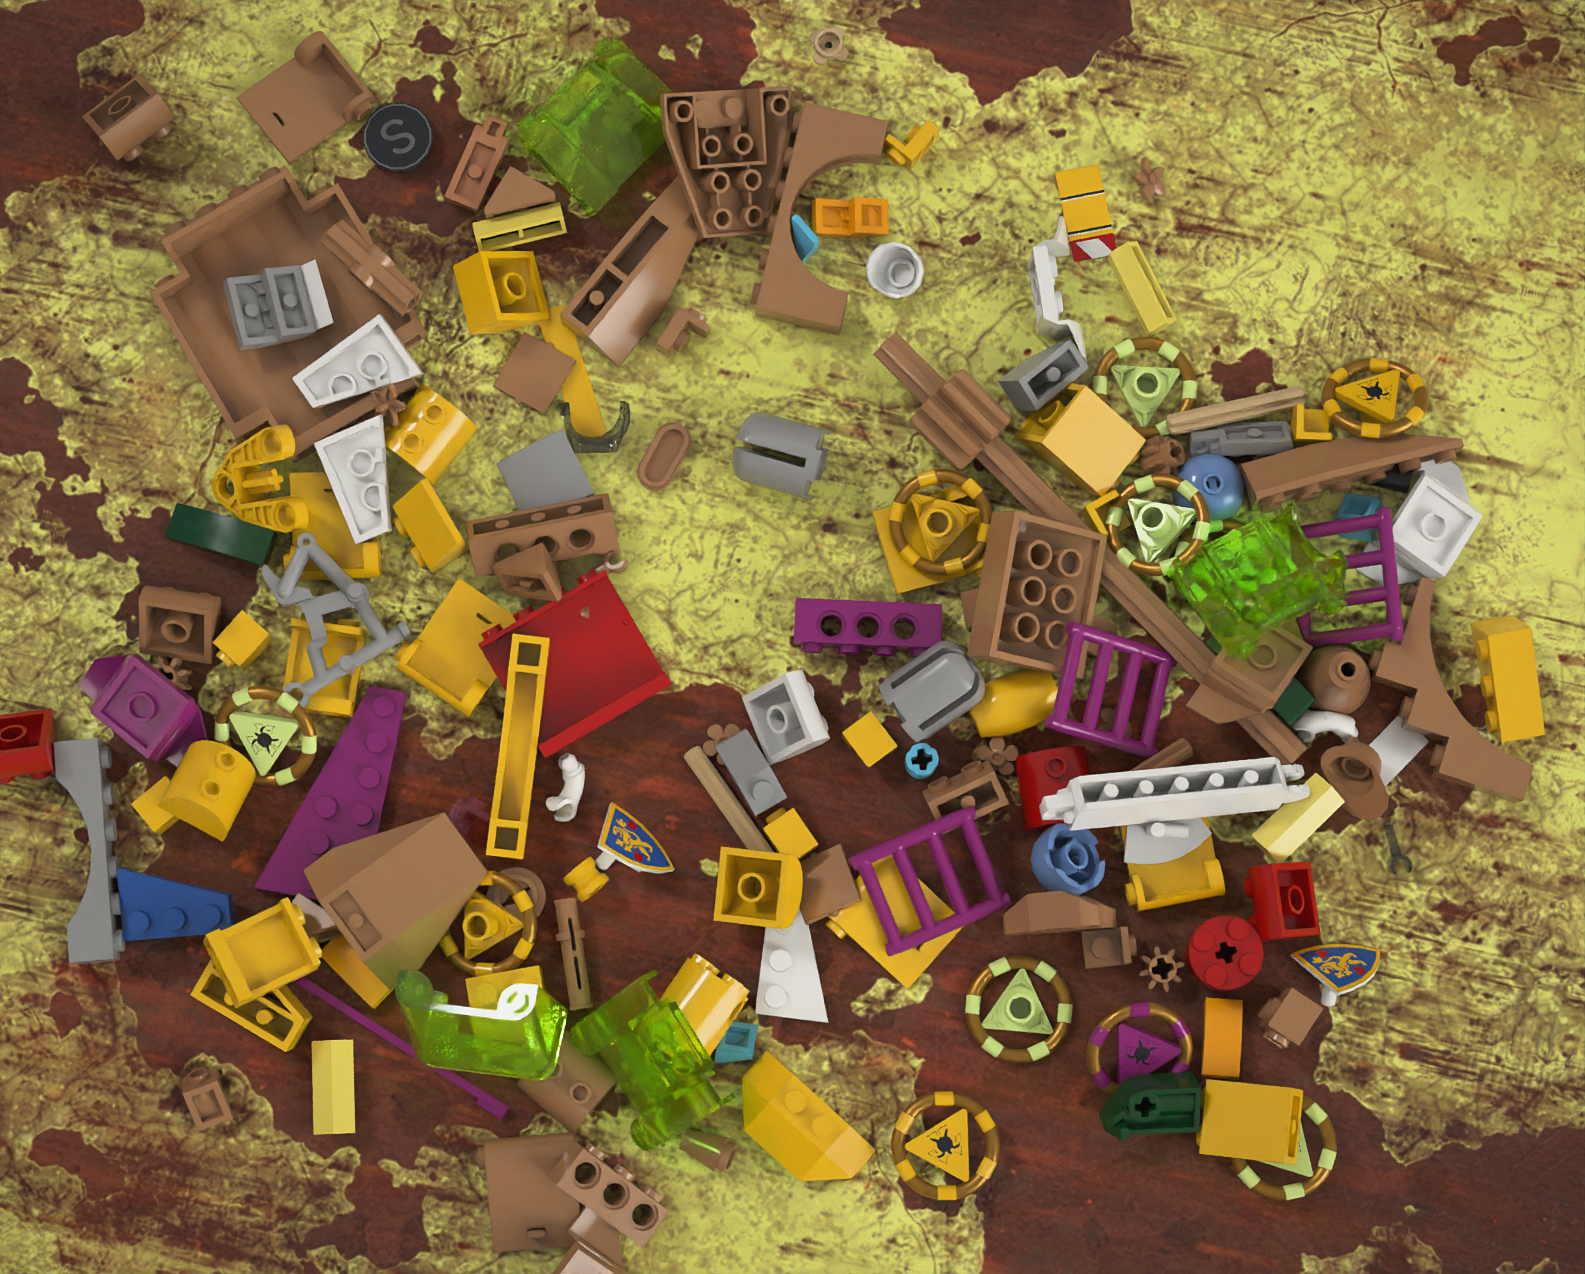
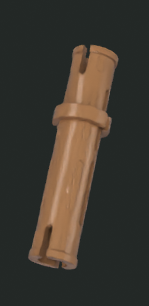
M577 897L555 900L554 905L559 934H556V940L561 942L570 1003L569 1009L571 1011L591 1008L593 1003L591 1002L582 938L585 937V930L580 928Z

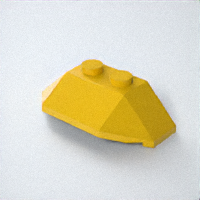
M765 1051L742 1077L744 1131L798 1181L852 1178L875 1153L876 1150L768 1051Z

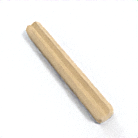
M1296 386L1182 411L1166 416V427L1171 435H1178L1291 410L1297 403L1304 404L1305 406L1306 396L1304 390Z
M695 746L687 751L684 759L746 848L749 850L774 852L702 748Z

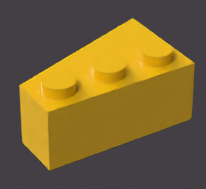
M1513 615L1470 622L1481 675V690L1486 699L1488 709L1485 712L1488 732L1493 733L1501 742L1545 735L1531 627Z
M212 960L208 963L190 994L192 997L285 1052L295 1048L313 1017L286 985L235 1008Z

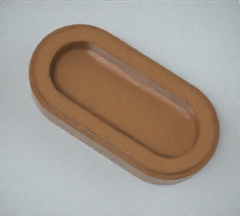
M675 422L666 423L656 432L637 469L638 479L644 488L650 491H661L666 489L673 481L691 447L690 433L682 424Z

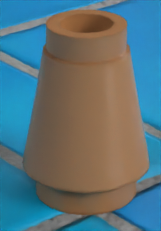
M687 1129L681 1139L679 1149L685 1151L715 1173L718 1170L726 1173L735 1157L737 1145L731 1143L728 1137Z

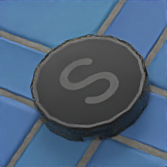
M391 102L377 108L368 117L363 128V146L369 160L380 170L407 174L419 169L431 155L434 145V131L428 117L418 107L405 102Z

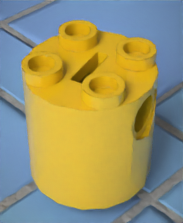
M696 953L691 959L687 958L646 1019L656 1045L680 1061H707L749 999L746 996L750 991L744 985L726 973L720 979L717 977L720 971Z

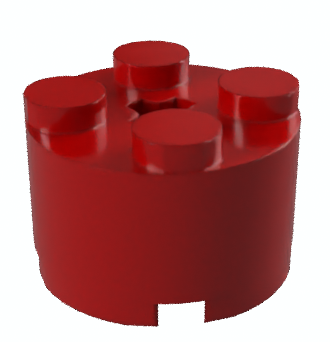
M1217 916L1199 924L1190 934L1184 951L1185 964L1192 978L1202 986L1219 992L1230 991L1248 984L1260 971L1263 961V945L1256 930L1244 919L1234 916ZM1220 944H1222L1224 949L1230 948L1232 955L1228 957V964H1226L1224 959H1217L1215 952L1220 950Z

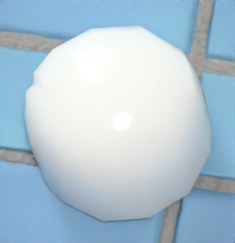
M900 242L879 245L869 255L866 264V273L870 285L883 295L895 299L912 295L921 286L925 272L921 257L917 252Z

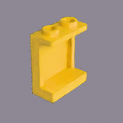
M301 614V619L291 618L292 634L283 689L291 682L297 681L303 684L314 677L307 653V644L312 639L304 614ZM338 619L337 624L324 623L327 643L322 651L327 668L338 663L342 656L351 655L366 645L367 632L364 628H359V622ZM362 665L356 668L353 674L344 675L309 697L310 702L305 707L308 713L352 718L356 708ZM295 689L288 693L299 702L303 698V692Z
M288 897L280 900L279 904L222 931L219 928L205 935L203 943L235 1008L316 971L321 964L319 960L322 957L320 946L313 936L308 938L302 926L306 924L303 912L297 903L292 905Z
M1206 1079V1087H1203L1201 1091L1200 1106L1203 1109L1202 1124L1199 1125V1132L1196 1134L1197 1145L1200 1146L1199 1154L1296 1165L1303 1090Z

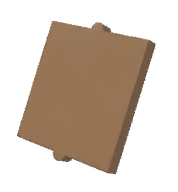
M524 332L493 387L514 398L516 404L521 405L523 403L546 415L575 365L576 360L555 349L553 343L549 342L546 344Z
M841 844L818 854L813 852L810 854V858L800 862L803 888L799 908L806 925L829 915L836 916L838 911L862 901Z

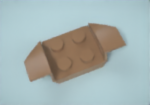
M1269 600L1257 610L1251 607L1210 665L1201 685L1186 704V707L1215 724L1263 714L1267 709L1273 708L1313 649L1311 645L1303 640L1293 613Z
M584 1207L566 1231L576 1242L552 1274H628L624 1269L616 1228L587 1207Z

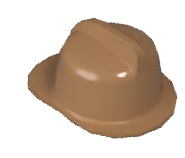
M1356 737L1349 738L1341 746L1327 749L1321 756V768L1329 784L1345 801L1341 805L1343 809L1352 816L1362 820H1374L1383 815L1388 808L1389 797L1380 776L1382 762L1379 754L1369 745L1361 743Z

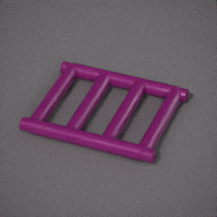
M1383 507L1377 509V514L1301 526L1300 522H1288L1287 537L1295 618L1303 640L1313 648L1390 637V641H1402L1403 623L1390 508ZM1378 529L1380 550L1310 561L1304 560L1303 540ZM1382 565L1384 586L1308 597L1306 580L1308 575ZM1385 601L1387 623L1312 633L1310 611Z
M1069 621L1066 625V633L1070 634L1054 709L1053 713L1046 717L1045 726L1143 758H1150L1157 754L1158 748L1154 746L1167 683L1170 670L1177 665V662L1167 651L1082 623ZM1086 640L1098 644L1099 647L1082 723L1067 719L1083 641ZM1114 649L1128 654L1112 730L1109 732L1096 728ZM1142 659L1157 663L1141 739L1138 741L1125 737L1140 666Z
M973 805L929 822L848 858L853 869L858 868L888 943L885 944V951L889 957L996 913L1013 904L1008 893L1003 894L974 822L977 815ZM958 826L962 829L990 898L972 907H969L940 836V834ZM925 840L955 910V914L937 922L934 920L906 851V848ZM890 855L894 858L922 927L904 936H901L872 866L873 862Z

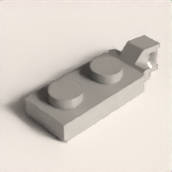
M1288 422L1228 423L1216 426L1212 430L1190 432L1189 449L1191 457L1207 453L1231 457L1257 454L1271 456L1292 450L1293 440Z

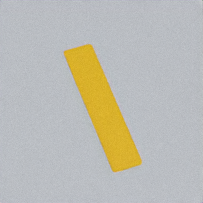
M559 305L548 309L551 319L541 322L539 325L546 344L549 342L553 343L555 349L576 360L575 365L561 387V392L577 441L583 443L605 436L607 431L575 334L565 327L561 321L560 314L566 306Z

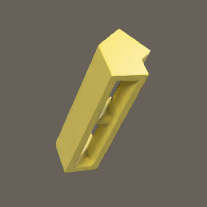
M560 202L472 223L479 251H494L567 233ZM558 220L560 221L559 223L550 224V225H546V226H542V227H538V228H534V229H530V230H526V231H523V230H522V229H525V228H529V227H533V226H537V225H541V224H545V223H550V222H554V221H558ZM518 230L517 233L481 241V239L488 238Z
M1126 242L1110 252L1107 259L1146 336L1154 335L1177 321L1138 242Z
M1317 773L1304 783L1310 789L1311 794L1308 798L1284 803L1251 835L1255 845L1275 863H1283L1345 802L1336 790Z
M353 1039L312 1041L314 1135L355 1133Z

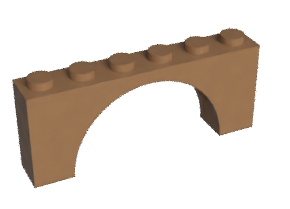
M804 102L802 113L795 112L791 133L797 134L794 147L787 146L783 167L789 169L786 181L779 180L775 195V201L781 203L778 215L771 214L766 235L772 236L770 249L763 248L758 269L763 270L764 274L761 284L754 283L750 304L756 305L755 316L840 335L848 293L822 282L803 264L791 238V215L798 198L805 188L823 173L833 168L853 163L880 165L889 121Z

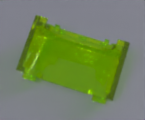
M399 969L395 995L416 1057L427 1066L528 1080H543L554 1072L568 1010L540 986L522 983L513 984L502 992L497 1010L447 1005L449 996L444 992L433 991L431 980L425 974L413 970Z

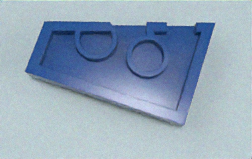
M120 866L116 868L124 941L205 935L219 928L222 931L235 925L231 893L190 883L185 884L154 874L148 875Z

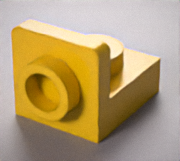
M929 119L922 127L915 125L904 139V142L907 144L906 146L891 134H888L883 144V148L886 150L885 155L897 166L901 167L904 164L911 170L938 138L939 127Z

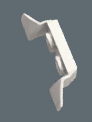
M1060 216L1054 239L1045 240L1034 246L1028 261L1038 334L1050 336L1052 339L1074 336L1079 352L1087 363L1082 327L1079 323L1070 319L1060 320V313L1063 312L1062 296L1060 291H1054V278L1058 276L1055 257L1070 255L1065 219L1063 216Z
M1434 460L1421 463L1422 468L1414 471L1412 474L1418 479L1392 520L1398 584L1414 582L1421 577L1428 579L1445 577L1483 517L1478 509L1471 504L1460 469L1451 461L1437 465ZM1379 539L1373 540V542L1369 541L1363 552L1380 550ZM1382 565L1355 568L1378 585L1384 586Z

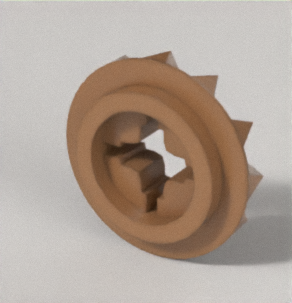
M519 867L501 871L500 873L515 880L524 890L530 887L531 890L527 894L534 905L537 918L543 911L546 900L545 888L539 877L530 870ZM489 885L487 897L502 907L511 897L507 891L496 885ZM515 903L504 907L523 919L522 913Z

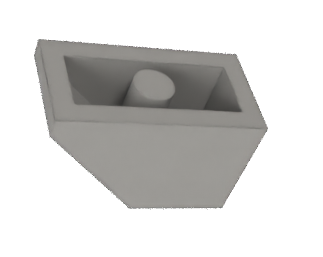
M1067 338L1025 359L998 382L1016 410L1037 411L1089 369L1071 338Z
M746 728L714 746L747 806L755 816L787 798L771 767Z

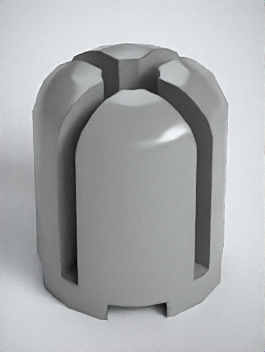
M764 412L752 413L742 423L737 439L805 458L806 462L804 464L738 446L734 447L732 454V466L735 475L742 481L812 501L814 496L809 495L808 492L815 479L821 480L829 449L822 447L824 434L831 435L832 432L831 430L817 428Z
M950 640L937 642L885 678L884 682L878 685L886 705L888 706L892 703L896 713L903 721L901 727L916 742L928 739L979 704L986 693L984 678L975 661L971 657H967V652H965L964 648Z

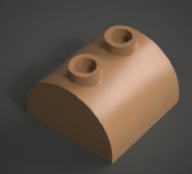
M140 74L82 116L116 161H119L121 158H124L125 161H131L138 157L143 151V147L140 144L150 136L157 140L167 135L172 128L169 122L175 118L159 94Z
M145 585L138 599L139 652L212 664L217 648L212 642L219 636L221 626V598L208 593H193L176 590L171 587L163 588Z
M564 1029L537 1057L517 1082L516 1086L569 1132H575L621 1077Z

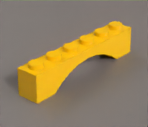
M520 634L512 635L501 743L486 855L524 859L550 638Z

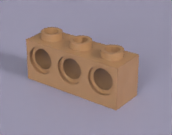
M574 1140L547 1177L560 1189L643 1248L669 1212L660 1203L663 1196L648 1184H645L642 1189L631 1182L635 1175L619 1163L614 1168L606 1164L603 1160L607 1155L590 1142L584 1148ZM588 1162V1172L584 1176L576 1178L575 1170L577 1166ZM617 1183L618 1189L615 1195L610 1198H604L605 1188L610 1184ZM640 1204H646L645 1213L640 1218L632 1219L633 1210Z

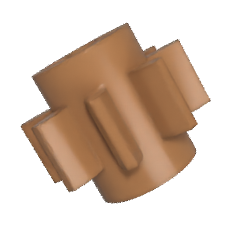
M1160 435L1146 440L1147 448L1141 450L1139 458L1143 471L1147 475L1170 474L1178 476L1179 471L1177 468L1181 467L1185 461V453L1181 444L1177 440L1171 439L1170 436L1162 438Z
M158 657L157 662L159 666L155 668L166 677L169 676V673H172L173 679L171 681L182 690H191L192 687L187 684V676L193 672L192 670H184L180 667L182 659L174 658L169 665L166 657Z
M1157 946L1153 948V958L1150 959L1147 956L1140 957V960L1146 964L1145 970L1138 973V976H1147L1150 980L1147 985L1148 990L1152 989L1156 984H1161L1163 992H1168V981L1172 980L1175 983H1181L1182 980L1176 975V971L1178 968L1183 967L1184 963H1175L1172 959L1175 953L1174 949L1168 951L1166 955H1161L1160 949ZM1157 959H1160L1162 965H1169L1170 971L1164 974L1165 980L1161 979L1160 974H1153L1152 968L1157 966Z

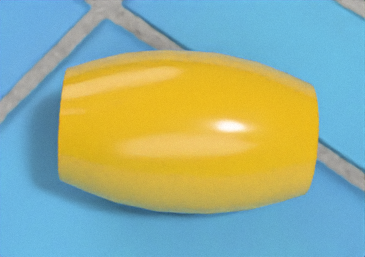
M1028 669L1013 671L986 683V693L979 704L971 708L969 712L981 738L1015 734L1035 726L1045 720L1049 714L1053 713L1058 689L1050 673Z

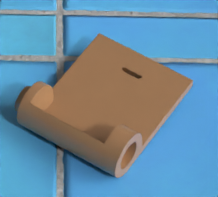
M322 31L315 32L305 38L295 49L294 58L237 97L239 103L289 165L354 119L360 121L366 118L374 109L372 104L375 101V96Z
M574 1132L485 1139L484 1147H478L479 1170L486 1169L493 1253L571 1247L576 1242L566 1231L580 1213L579 1202L556 1186L547 1177L575 1140ZM576 1168V1170H575V1177H576V1178H577V1168Z

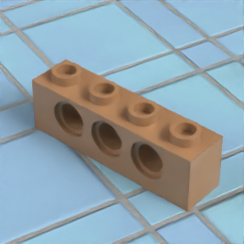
M609 493L465 521L467 541L476 577L483 575L495 576L496 574L492 569L495 563L542 542L552 560L561 562L588 554H604L619 548ZM577 529H584L582 532H573ZM542 536H548L547 539H543V540L537 539V538L542 537ZM507 543L513 544V545L508 546V547H503V546H502L503 544H507Z

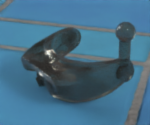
M557 399L553 404L554 409L560 411V415L563 416L566 436L575 454L617 452L630 424L629 403L620 401L619 417L616 424L605 434L596 437L583 436L575 431L570 420L569 402Z

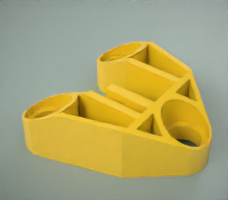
M283 424L265 428L230 450L212 481V492L216 500L241 521L283 533L307 528L309 517L306 504L301 497H292V495L265 499V492L280 490L279 483L283 482V476L277 475L276 469L260 471L259 464L283 460L294 455L295 441L290 427ZM228 478L234 485L233 496L227 490Z

